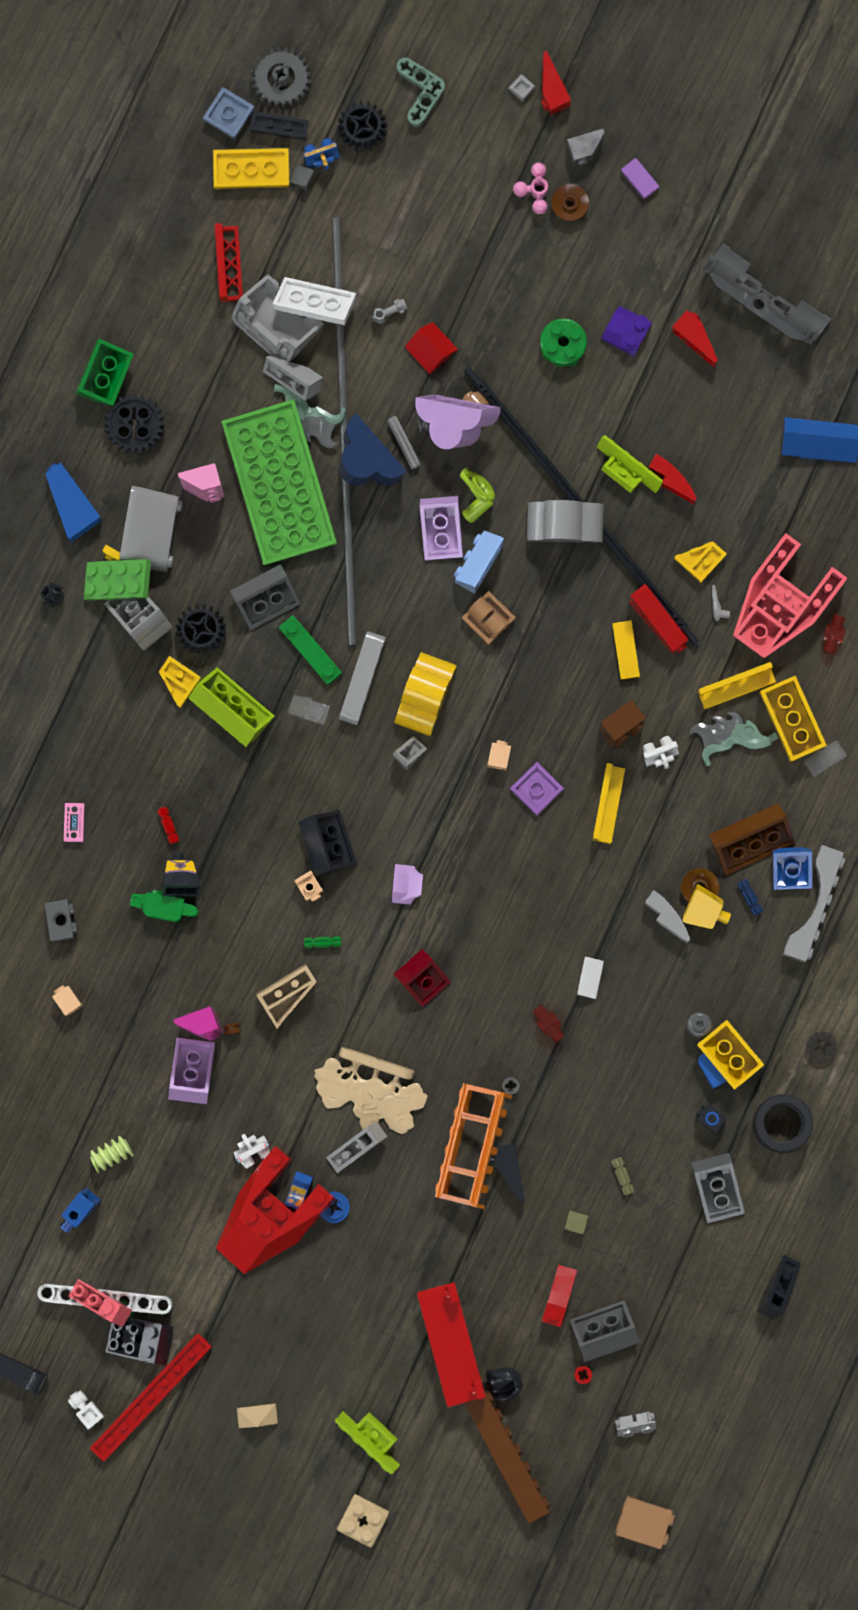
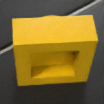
M105 545L102 550L107 561H119L120 552Z

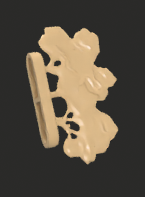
M341 1047L339 1056L352 1061L353 1065L342 1068L337 1059L330 1058L326 1060L323 1068L315 1069L314 1077L318 1080L316 1089L322 1097L324 1106L327 1109L339 1108L348 1101L354 1102L353 1112L356 1117L360 1118L359 1123L362 1130L376 1121L378 1123L380 1119L384 1118L389 1129L404 1134L414 1127L410 1111L423 1108L428 1097L427 1094L423 1093L420 1084L414 1083L407 1087L400 1084L399 1078L411 1080L415 1072L414 1070L345 1047ZM360 1065L374 1068V1073L370 1080L360 1078L357 1073ZM341 1069L342 1072L338 1074L337 1070ZM350 1071H352L349 1078L345 1080L341 1078L344 1073L350 1074ZM379 1071L394 1075V1079L389 1084H385L378 1078ZM354 1075L357 1076V1080L353 1079ZM396 1086L399 1088L398 1093L395 1092Z

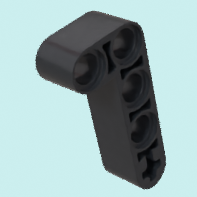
M0 1353V1376L23 1386L29 1392L37 1395L41 1394L49 1375Z

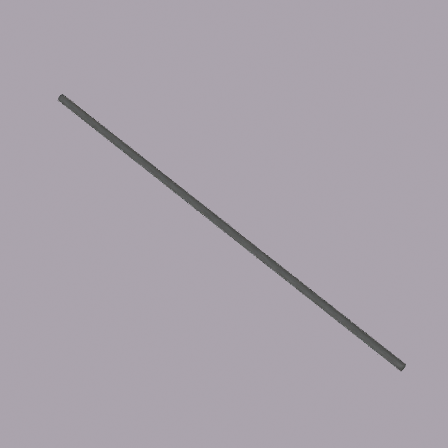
M334 217L332 222L335 288L343 290L340 218ZM336 324L340 411L342 407L346 408L344 420L340 423L342 456L346 448L343 442V434L348 424L344 325ZM342 478L348 645L354 646L356 645L350 484Z

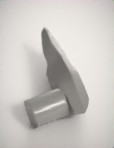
M713 585L712 606L714 618L716 621L720 618L729 619L730 611L721 610L715 585Z

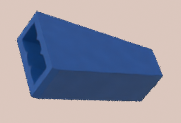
M61 463L58 465L53 464L47 469L48 472L45 475L65 532L72 543L100 523L102 519Z

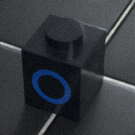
M709 1104L706 1107L702 1105L696 1113L698 1116L696 1121L714 1134L717 1133L727 1119L726 1116Z

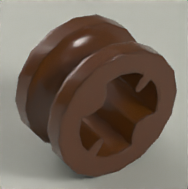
M240 1022L224 1025L223 1028L226 1029L225 1036L241 1033L242 1030L239 1029Z

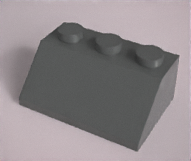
M281 565L230 591L250 630L301 604Z
M625 1300L570 1319L584 1362L640 1343Z

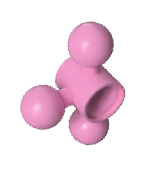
M535 163L531 168V173L536 179L532 181L531 186H527L524 182H517L513 187V192L518 197H523L527 192H531V195L536 199L532 206L533 211L541 215L547 211V203L543 198L547 195L548 183L542 178L546 173L545 165ZM537 185H541L544 187V190L537 192L534 188Z

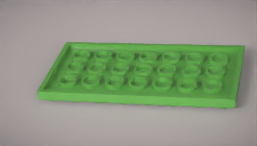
M292 399L223 420V428L264 566L336 545L337 541L295 400Z

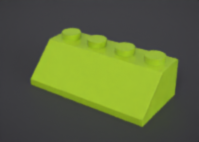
M219 668L214 669L202 679L189 696V699L196 706L202 709L245 747L252 743L275 717Z

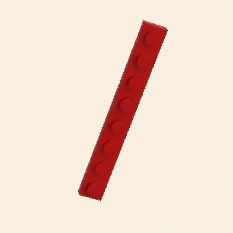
M197 1333L90 1449L104 1462L206 1354L212 1345Z

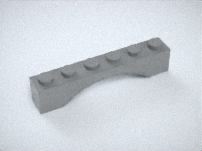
M824 845L820 847L814 863L819 883L816 907L806 924L788 937L782 955L803 963L807 959H811L814 950L811 948L813 941H817L820 933L817 930L819 923L823 924L826 912H823L825 905H829L833 896L830 894L831 888L836 887L839 876H836L838 868L842 869L845 858H842L843 852Z

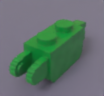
M152 890L151 893L146 892V894H132L130 906L142 909L149 918L176 923L180 922L183 916L197 917L199 911L196 906L185 904L186 901L182 899V896H162V891Z

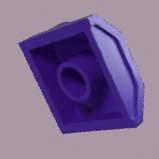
M619 306L601 339L635 356L652 322L643 315H637Z

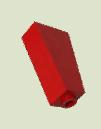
M644 584L630 595L629 603L671 654L682 652L687 647V637L648 586Z

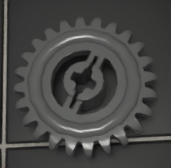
M278 46L276 53L270 48V55L263 52L264 59L257 57L260 64L253 63V67L256 70H251V74L256 77H252L250 80L256 83L252 85V88L258 89L256 95H262L261 101L268 99V105L274 102L275 107H278L279 103L282 104V107H285L286 102L292 106V100L299 102L298 96L305 97L303 91H309V87L306 85L312 82L307 78L311 77L312 73L307 72L310 69V65L304 66L307 62L306 58L300 60L301 53L295 56V50L292 49L288 53L287 47L281 52ZM272 68H274L272 72L274 82L273 87L270 86L267 79L268 73ZM291 68L295 74L294 83L291 87L280 90L281 87H285L289 83V69Z

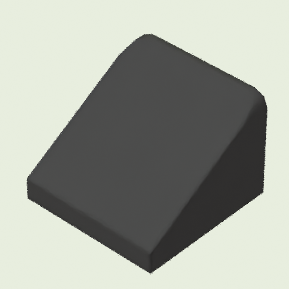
M297 166L290 183L307 190L315 172L312 169Z

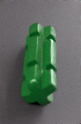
M340 936L333 938H304L305 948L341 947Z

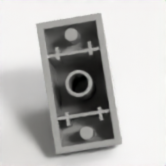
M569 500L528 502L527 541L603 543L604 504Z
M149 597L145 599L108 600L104 604L143 651L173 628L165 615Z

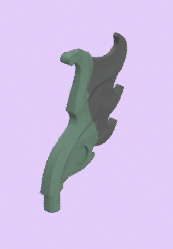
M275 384L274 392L283 393L286 398L285 402L292 399L295 400L306 440L311 443L310 437L315 436L324 447H336L338 443L332 442L331 433L336 424L344 420L346 408L342 407L338 415H332L318 407L310 408L307 401L283 385Z
M728 712L732 720L714 716L712 719L716 721V724L698 723L691 728L689 735L697 733L701 736L704 745L702 758L707 767L711 764L709 761L711 754L729 750L734 744L757 750L771 746V743L779 739L775 732L768 737L761 735L755 724L749 720L746 721V724H743L741 717L734 712Z

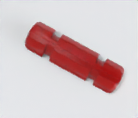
M162 807L157 812L159 817L162 818L161 822L166 835H168V841L170 844L177 843L179 837L175 833L176 829L169 816V811L167 807Z

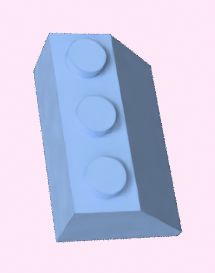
M483 531L482 535H477L473 542L475 547L472 551L468 550L463 559L466 561L463 567L459 566L454 574L456 577L455 583L474 594L504 546V538Z

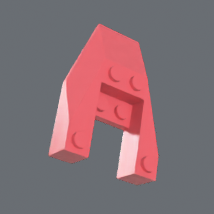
M786 533L752 577L733 634L735 638L763 658L812 626L847 580V577L832 567L809 597L781 577L780 573L801 546L799 542Z

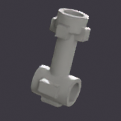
M397 299L394 301L395 305L384 310L375 309L372 316L373 321L382 324L385 322V317L398 311L400 314L404 313V310L407 309L404 300Z

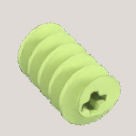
M118 1136V1143L113 1139L111 1140V1147L104 1143L105 1150L97 1147V1154L93 1150L90 1151L91 1161L98 1174H100V1168L104 1171L107 1170L106 1164L113 1167V1160L118 1164L121 1163L120 1156L124 1160L128 1159L127 1153L134 1156L127 1141L121 1136Z

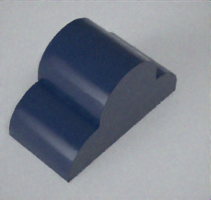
M355 414L349 420L343 434V442L346 448L338 465L341 477L347 483L355 486L367 484L372 479L378 484L385 486L398 483L403 478L406 470L362 419Z

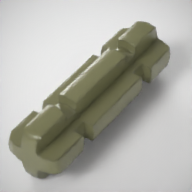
M622 1157L613 1159L612 1165L616 1168L615 1173L620 1186H623V1194L629 1195L633 1193L634 1188L633 1185H630L631 1180L626 1167H623L624 1161Z

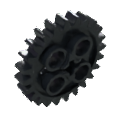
M136 393L133 394V398L126 394L125 400L119 396L120 402L117 403L115 401L114 408L108 407L111 413L105 414V417L109 419L103 421L104 425L109 426L104 429L105 433H110L107 435V439H113L111 442L112 446L118 444V451L124 448L125 454L128 453L129 449L133 455H135L136 450H139L140 454H142L143 448L149 452L150 444L156 447L154 441H161L158 434H164L160 427H165V423L160 421L165 418L164 415H158L162 410L161 408L155 409L158 405L157 402L150 404L151 397L144 400V394L140 398H137ZM133 408H137L136 421L138 423L135 425V440H132L133 428L131 425L133 424ZM123 411L130 412L127 418H122L120 415ZM142 411L149 412V416L145 419L140 418L139 414ZM128 429L130 432L126 437L120 436L121 430ZM145 429L148 431L146 437L138 435L141 430Z

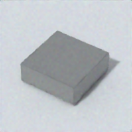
M522 74L509 87V90L522 102L535 89V86Z

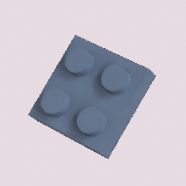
M222 87L204 115L203 121L235 139L255 107Z

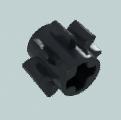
M51 583L50 586H44L41 591V598L44 599L42 603L53 608L55 604L60 605L65 596L62 592L63 587Z

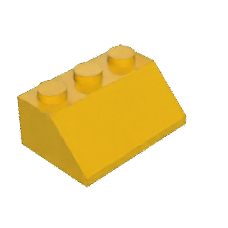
M727 1020L697 1044L734 1090L764 1066L762 1061Z

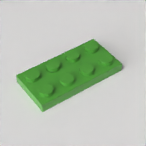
M151 560L87 562L84 600L148 598Z

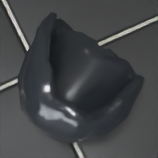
M502 1367L486 1371L487 1385L490 1387L491 1394L496 1397V1401L510 1400L522 1391V1378L515 1369Z

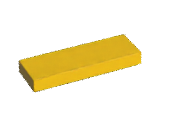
M632 621L612 623L620 679L640 678Z

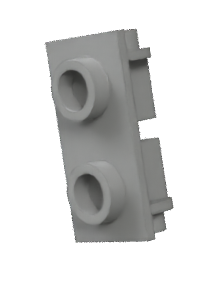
M654 1413L636 1414V1422H633L632 1415L619 1417V1420H615L618 1437H631L634 1433L639 1432L647 1434L656 1429Z

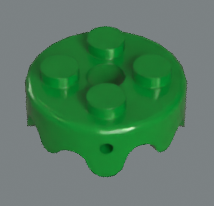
M564 318L550 322L543 329L540 336L542 357L556 367L574 366L586 352L587 337L584 329L577 322ZM562 337L567 338L569 344L565 347L558 344V340Z

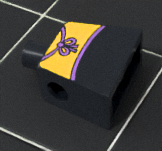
M175 853L173 860L166 861L162 896L198 897L200 881L194 862L192 860H184L182 853Z

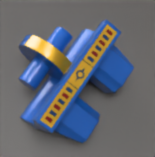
M327 138L321 142L322 147L315 149L312 144L305 146L304 157L308 169L314 166L316 168L323 166L325 170H328V163L340 158L336 142L333 143L330 138Z

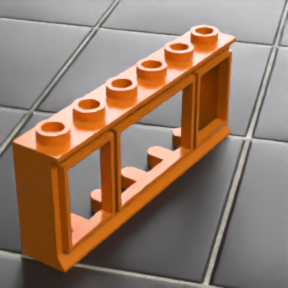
M463 1083V1087L459 1091L458 1107L454 1111V1123L449 1132V1143L445 1148L444 1163L440 1167L441 1175L435 1188V1197L484 1209L485 1205L478 1203L481 1192L487 1193L488 1186L483 1185L486 1173L492 1174L493 1167L488 1166L490 1155H496L498 1151L496 1147H493L495 1135H502V1129L497 1127L500 1117H506L507 1110L502 1109L504 1099H511L512 1095ZM473 1091L495 1096L490 1118L468 1113ZM466 1119L488 1124L476 1172L454 1166ZM453 1172L475 1177L470 1200L447 1195Z

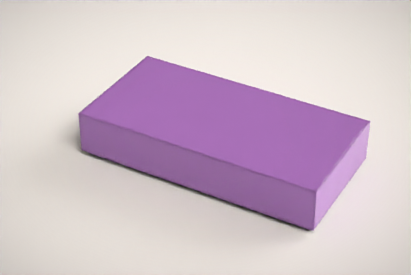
M636 158L621 169V172L644 200L659 189V185Z

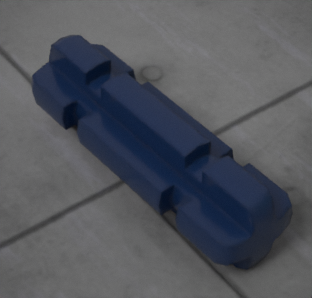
M744 879L738 882L737 885L743 891L742 895L748 907H751L752 915L756 916L762 913L763 909L760 904L758 905L757 902L759 901L753 889L749 888L748 880Z

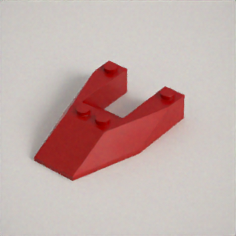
M276 1146L264 1158L240 1190L216 1247L220 1253L244 1274L298 1243L336 1199L322 1185H318L293 1213L267 1189L292 1162V1159Z

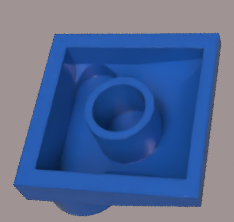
M797 847L773 850L774 890L812 888L811 849Z

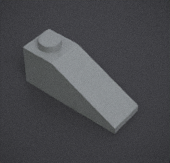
M272 356L266 357L263 372L305 401L320 393L323 381L322 376L308 367Z
M376 1121L326 1158L334 1170L339 1173L387 1138V1135Z

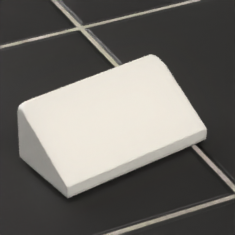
M585 957L577 995L596 999L604 961Z

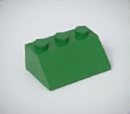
M98 339L95 342L75 394L94 402L113 406L134 354Z

